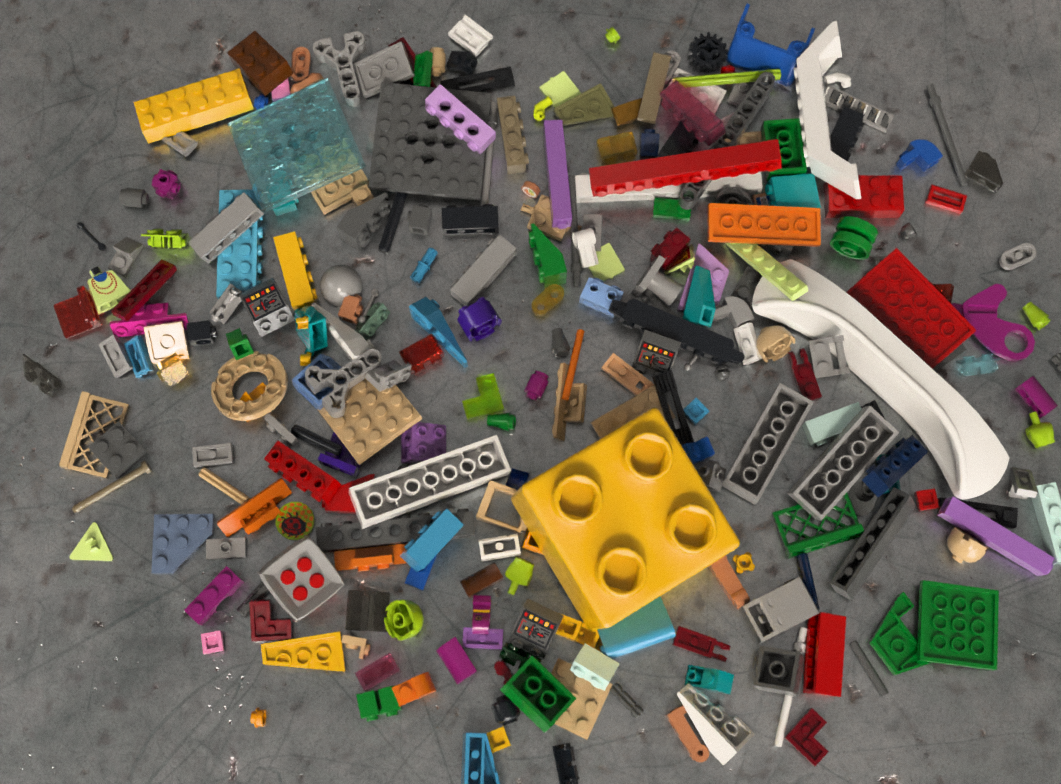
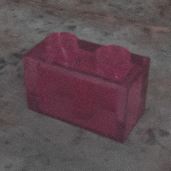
M388 653L359 670L355 675L363 690L368 692L402 671L394 656Z

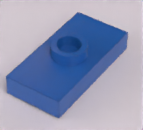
M437 555L424 569L418 572L411 567L405 584L424 591Z

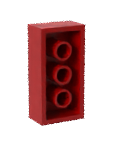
M858 175L861 199H855L825 181L823 183L825 218L852 216L856 218L899 219L904 212L903 177L900 175Z

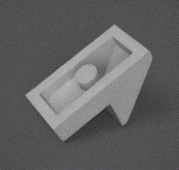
M124 238L114 245L113 248L117 252L110 262L108 269L123 277H127L144 245L131 238Z
M1012 467L1008 491L1009 497L1025 500L1028 497L1036 498L1038 491L1032 471Z

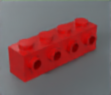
M280 441L275 443L264 458L269 463V469L276 474L280 471L283 473L281 477L290 483L295 481L297 488L304 493L308 490L311 492L310 496L318 502L323 500L328 504L342 485L334 477Z

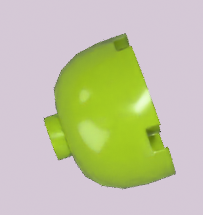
M401 599L391 602L386 607L385 611L388 612L387 617H384V624L392 638L396 637L398 640H406L420 632L424 624V616L419 605L411 600Z

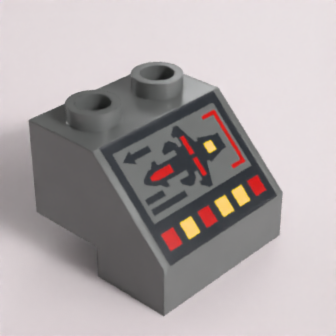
M274 278L239 294L260 337L295 321Z
M645 330L632 367L641 374L649 373L653 376L672 370L681 342Z
M527 598L508 642H511L517 648L529 651L535 657L544 659L561 624L563 615Z

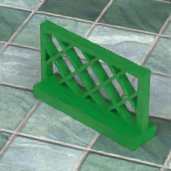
M847 492L843 496L846 503L844 509L837 506L832 508L841 512L838 521L826 515L820 526L809 522L811 515H809L807 520L796 516L798 510L804 509L800 505L772 513L785 547L787 559L861 537L864 528L857 519ZM785 514L792 517L787 526L780 522L778 516ZM843 514L851 517L854 524L847 526L841 523L840 520ZM794 519L805 524L801 532L791 528ZM825 519L836 524L834 530L827 531L821 528ZM807 525L817 530L815 536L810 537L803 533ZM788 531L799 535L797 541L788 543L786 538Z

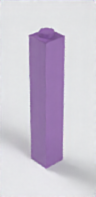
M544 120L543 137L552 228L565 229L571 227L572 210L563 121Z
M954 496L945 499L937 514L939 517L1036 576L1050 573L1053 568L1054 557Z

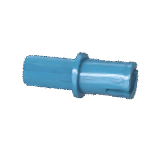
M428 248L421 261L417 262L418 265L410 276V279L420 284L426 272L431 269L430 265L438 254L435 249Z

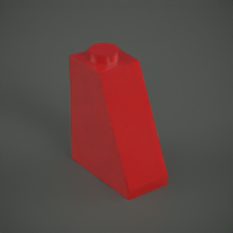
M369 474L341 485L328 504L322 500V508H325L326 513L357 515L348 493L349 488L377 478L376 475Z

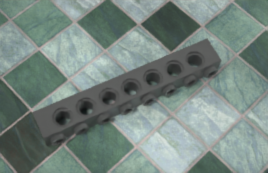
M458 509L457 513H452L464 524L452 539L476 537L473 511ZM420 513L418 517L400 515L399 519H388L362 529L360 523L352 524V521H342L340 525L323 523L321 527H316L317 545L323 553L406 544L412 538L415 540L420 535L418 532L412 533L410 531L413 524H419L421 528L425 524L429 526L433 522L431 519L433 515H430V513ZM400 526L401 532L398 535L391 534L392 527ZM380 528L382 532L380 536L373 537L371 535L372 530ZM355 530L362 531L359 539L352 538V533ZM335 532L342 533V538L339 541H333L332 539Z

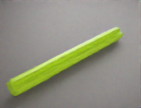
M770 69L675 77L672 80L673 88L756 82L758 77L764 72H770L775 76V80H780L781 70Z

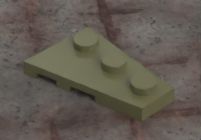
M600 83L554 108L553 112L558 120L563 121V126L612 118L614 116L611 109L615 106Z

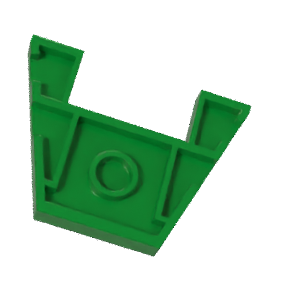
M904 592L897 596L869 641V644L893 675L932 663L917 661L918 642L900 619V617L914 607V604Z

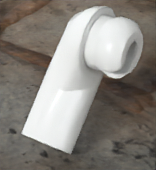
M837 72L824 76V83L826 85L841 82V86L844 88L851 86V77L849 75Z

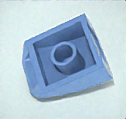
M324 354L318 355L292 379V384L298 393L318 410L323 408L322 398L330 394L333 389L326 387L314 395L305 381L306 369L310 366L333 370L342 368L333 358ZM338 379L336 382L338 384H344L346 380Z

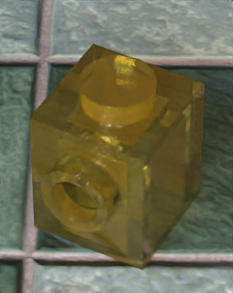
M176 352L156 364L159 370L156 372L162 382L166 381L169 386L181 382L184 377L189 375L185 364Z

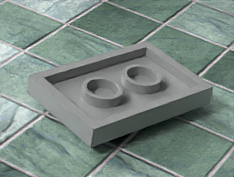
M402 42L396 43L353 64L361 90L366 98L380 92L381 82L399 84L415 76Z

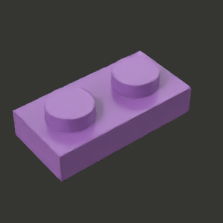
M463 627L462 648L502 650L503 629H489V634H472V628Z

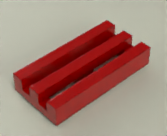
M931 184L925 203L961 214L967 195ZM933 192H937V193H940V194H944V195H947V196H950V197H953V198H956V199H959V200H962V201H961V202H960V201H956V200H953V199H951V198H949V197H946V196H941V195L934 194Z

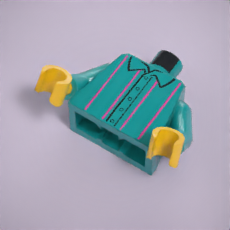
M304 306L302 309H296L293 313L296 332L306 346L305 354H300V366L309 365L315 351L328 346L326 318L313 306Z

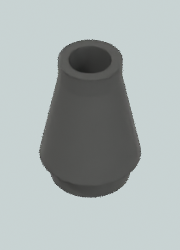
M562 328L553 329L551 331L552 353L557 358L569 355L571 348Z

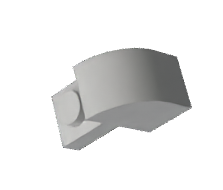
M731 296L725 297L722 305L715 306L716 309L712 323L729 317L735 329L746 323H752L754 316L744 300Z

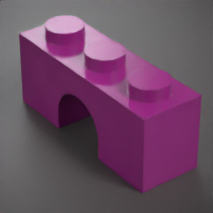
M226 566L184 611L197 624L203 626L217 612V606L226 597L232 596L244 581L231 568Z

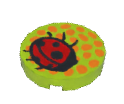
M289 502L280 508L281 513L276 517V527L284 538L298 541L313 531L315 516L306 504Z

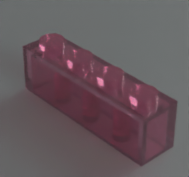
M677 80L659 94L662 100L660 102L662 107L666 111H671L677 121L683 122L687 131L695 133V137L699 142H704L710 146L726 133L723 122Z

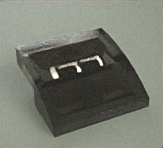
M348 590L345 630L387 632L384 617H387L388 611L385 610L389 605L390 592Z

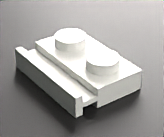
M466 15L448 33L451 39L475 57L493 39L492 34Z

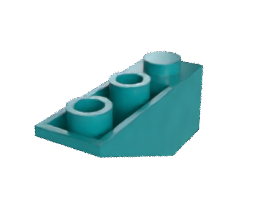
M695 266L682 319L699 326L711 327L716 308L710 270Z

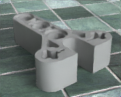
M359 31L343 34L346 46L342 51H336L333 48L331 37L316 41L313 44L316 60L328 64L338 72L346 104L350 107L358 106L361 103V95L353 64L357 62L360 54L366 50L364 35ZM346 78H352L350 81H344ZM351 94H356L353 98L348 97Z
M369 349L339 370L320 369L317 366H310L306 369L305 381L314 395L326 387L333 389L330 394L322 398V406L331 417L340 418L345 414V400L349 389L364 380L366 372L381 366V353L377 349ZM376 358L378 361L375 363H371L368 361V359ZM355 368H359L362 371L360 373H354L352 370ZM338 379L346 380L344 384H338L336 381Z

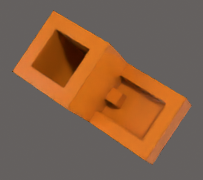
M425 672L392 687V691L399 707L436 692V688L429 672Z

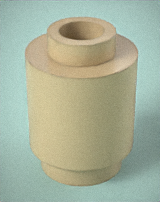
M433 47L430 49V52L433 53L431 75L440 76L445 73L446 54L444 49Z

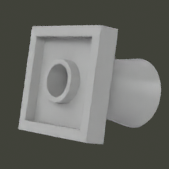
M659 255L650 263L631 294L638 297L647 288L669 307L684 285L658 271L666 260Z

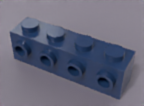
M913 435L908 439L903 437L895 444L897 448L893 446L885 453L887 457L883 455L875 462L878 466L873 464L865 471L868 475L862 481L878 498L928 453Z

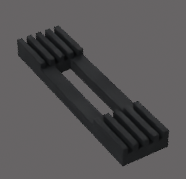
M510 66L442 80L440 84L445 89L482 92L496 88L515 86V81ZM491 77L495 78V82L460 89L459 84Z
M672 370L652 376L665 420L681 445L694 442L678 395ZM666 392H671L681 428H675L665 397Z
M938 498L939 508H937V513L939 512L946 498ZM960 500L973 509L996 512V518L990 519L1003 527H1017L1018 508Z

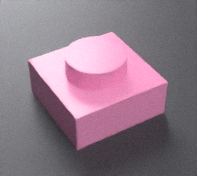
M221 630L201 634L203 654L225 651Z

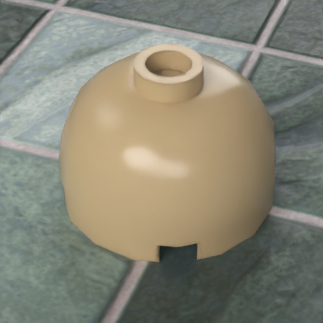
M780 325L763 328L756 341L757 349L765 362H768L770 359L773 361L779 360L791 350V343L795 344L794 336L785 327Z
M958 527L953 528L947 539L948 549L953 553L951 557L959 563L963 561L969 563L976 562L989 549L984 543L976 540Z

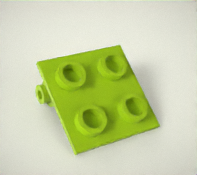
M164 229L147 230V233L141 234V236L151 237L148 238V245L152 248L162 246L166 248L167 237L168 248H183L187 246V240L183 239V236L188 235V233H182V229H171L164 232Z

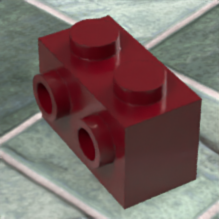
M677 227L673 231L669 230L663 237L664 241L661 244L657 243L650 251L652 253L650 257L651 262L659 255L666 259L660 267L663 273L685 251L691 240Z

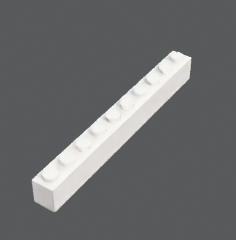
M761 172L712 180L700 198L716 197L721 190L729 187L740 188L748 195L760 194L763 188ZM581 173L575 175L576 203L654 200L655 197L679 199L681 190L686 183L678 186H663L659 189L649 188L643 191H629L624 194L593 197L590 175L588 173ZM700 182L694 183L697 186L702 185Z

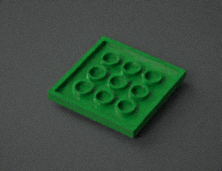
M926 580L920 581L917 661L997 670L999 590Z

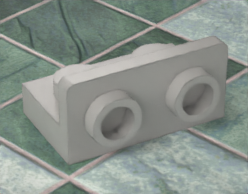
M394 359L366 372L365 378L381 392L400 382H405L410 376L412 365L407 363L401 366Z

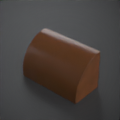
M495 562L461 580L460 583L470 599L473 595L485 591L504 580Z

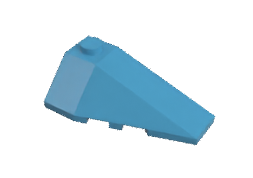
M427 297L409 306L411 318L466 368L468 366L467 359L441 313L440 305L434 299L430 301Z

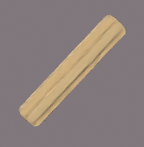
M203 467L198 475L241 505L250 499L246 494L207 468Z

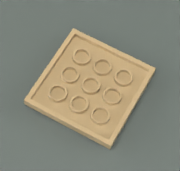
M366 378L349 389L345 400V414L342 417H331L324 407L318 410L359 465L422 419L421 415L397 385L380 392Z

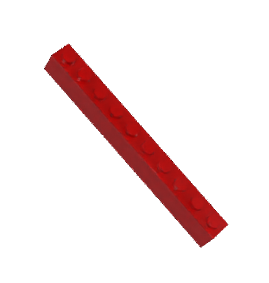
M775 139L589 168L593 197H604L610 194H624L629 191H643L649 188L659 189L669 185L678 186L682 183H698L702 180H717L722 177H737L742 174L775 171L782 169L779 141Z

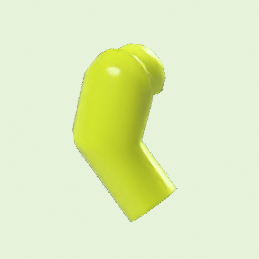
M547 96L534 105L533 116L535 120L542 121L545 119V109L553 104L550 97Z

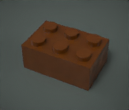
M253 31L227 52L234 66L237 69L240 68L241 73L264 96L293 75L287 60L256 31Z

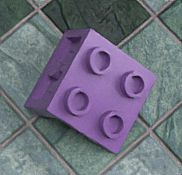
M417 422L401 434L402 464L425 461L446 453L445 425Z

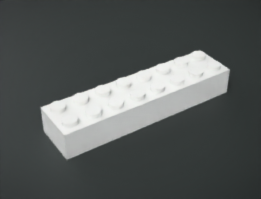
M495 435L350 487L348 493L360 525L364 529L489 483L490 480L494 481L508 476L511 469L498 436Z

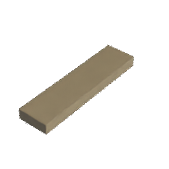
M653 52L638 113V121L655 124L671 56Z

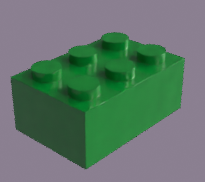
M800 118L763 121L760 128L762 141L778 139L782 169L765 171L766 181H769L771 177L806 173L807 166L803 151L804 143L801 134Z
M533 656L500 689L544 733L553 726L577 699Z

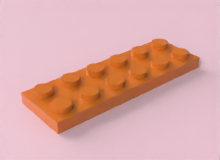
M709 203L708 242L819 247L821 245L820 208Z

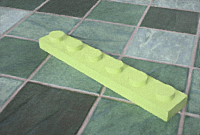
M725 243L790 300L794 301L808 291L805 283L758 244Z

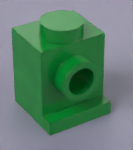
M240 328L226 333L229 347L236 360L254 353L247 334L243 335Z

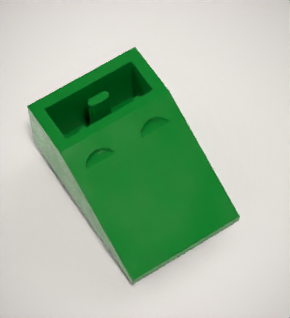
M534 223L531 224V231H528L530 248H534L533 260L538 268L539 283H543L544 288L565 284L567 269L563 254Z

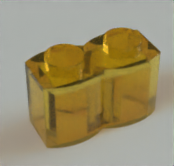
M632 131L596 140L601 165H612L622 160L630 162L637 157L638 151Z

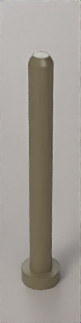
M146 460L142 461L140 467L73 506L72 510L75 513L79 512L145 472L147 474L151 473L150 465Z

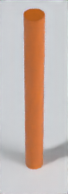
M578 329L562 393V399L566 401L570 397L585 331L582 329Z

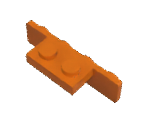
M280 478L217 521V525L226 537L231 536L242 527L249 535L259 530L263 524L275 519L281 513L277 503L289 496L292 491L284 480Z
M406 544L335 551V569L337 571L358 569L361 572L369 571L371 567L388 569L390 568L389 565L407 564L400 557L406 549L404 548Z

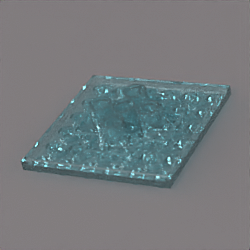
M328 78L227 123L263 213L366 167Z

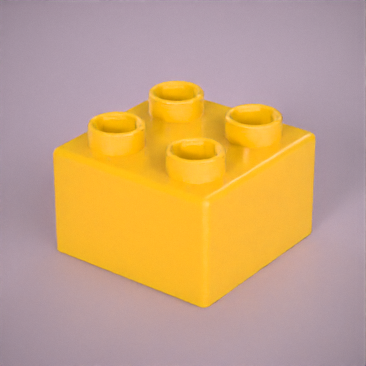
M658 408L649 409L526 482L511 497L514 507L589 630L613 626L735 550L740 545L737 535Z

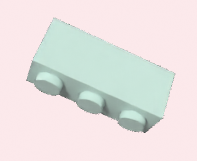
M859 402L805 421L802 427L810 446L817 445V447L828 444L827 440L835 439L862 409Z

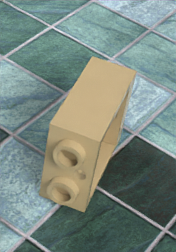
M490 480L476 519L521 535L522 531L526 532L527 527L522 518L518 527L486 516L495 491L510 496L517 491Z

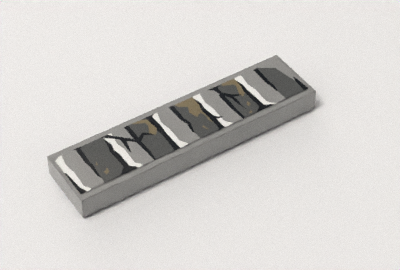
M827 85L824 91L826 106L842 112L844 106L864 114L862 122H865V124L884 133L887 132L894 115Z

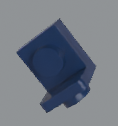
M644 129V132H640L639 155L658 156L660 134L655 133V129Z

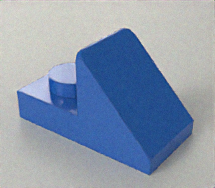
M708 437L681 445L692 464L706 462L715 454Z

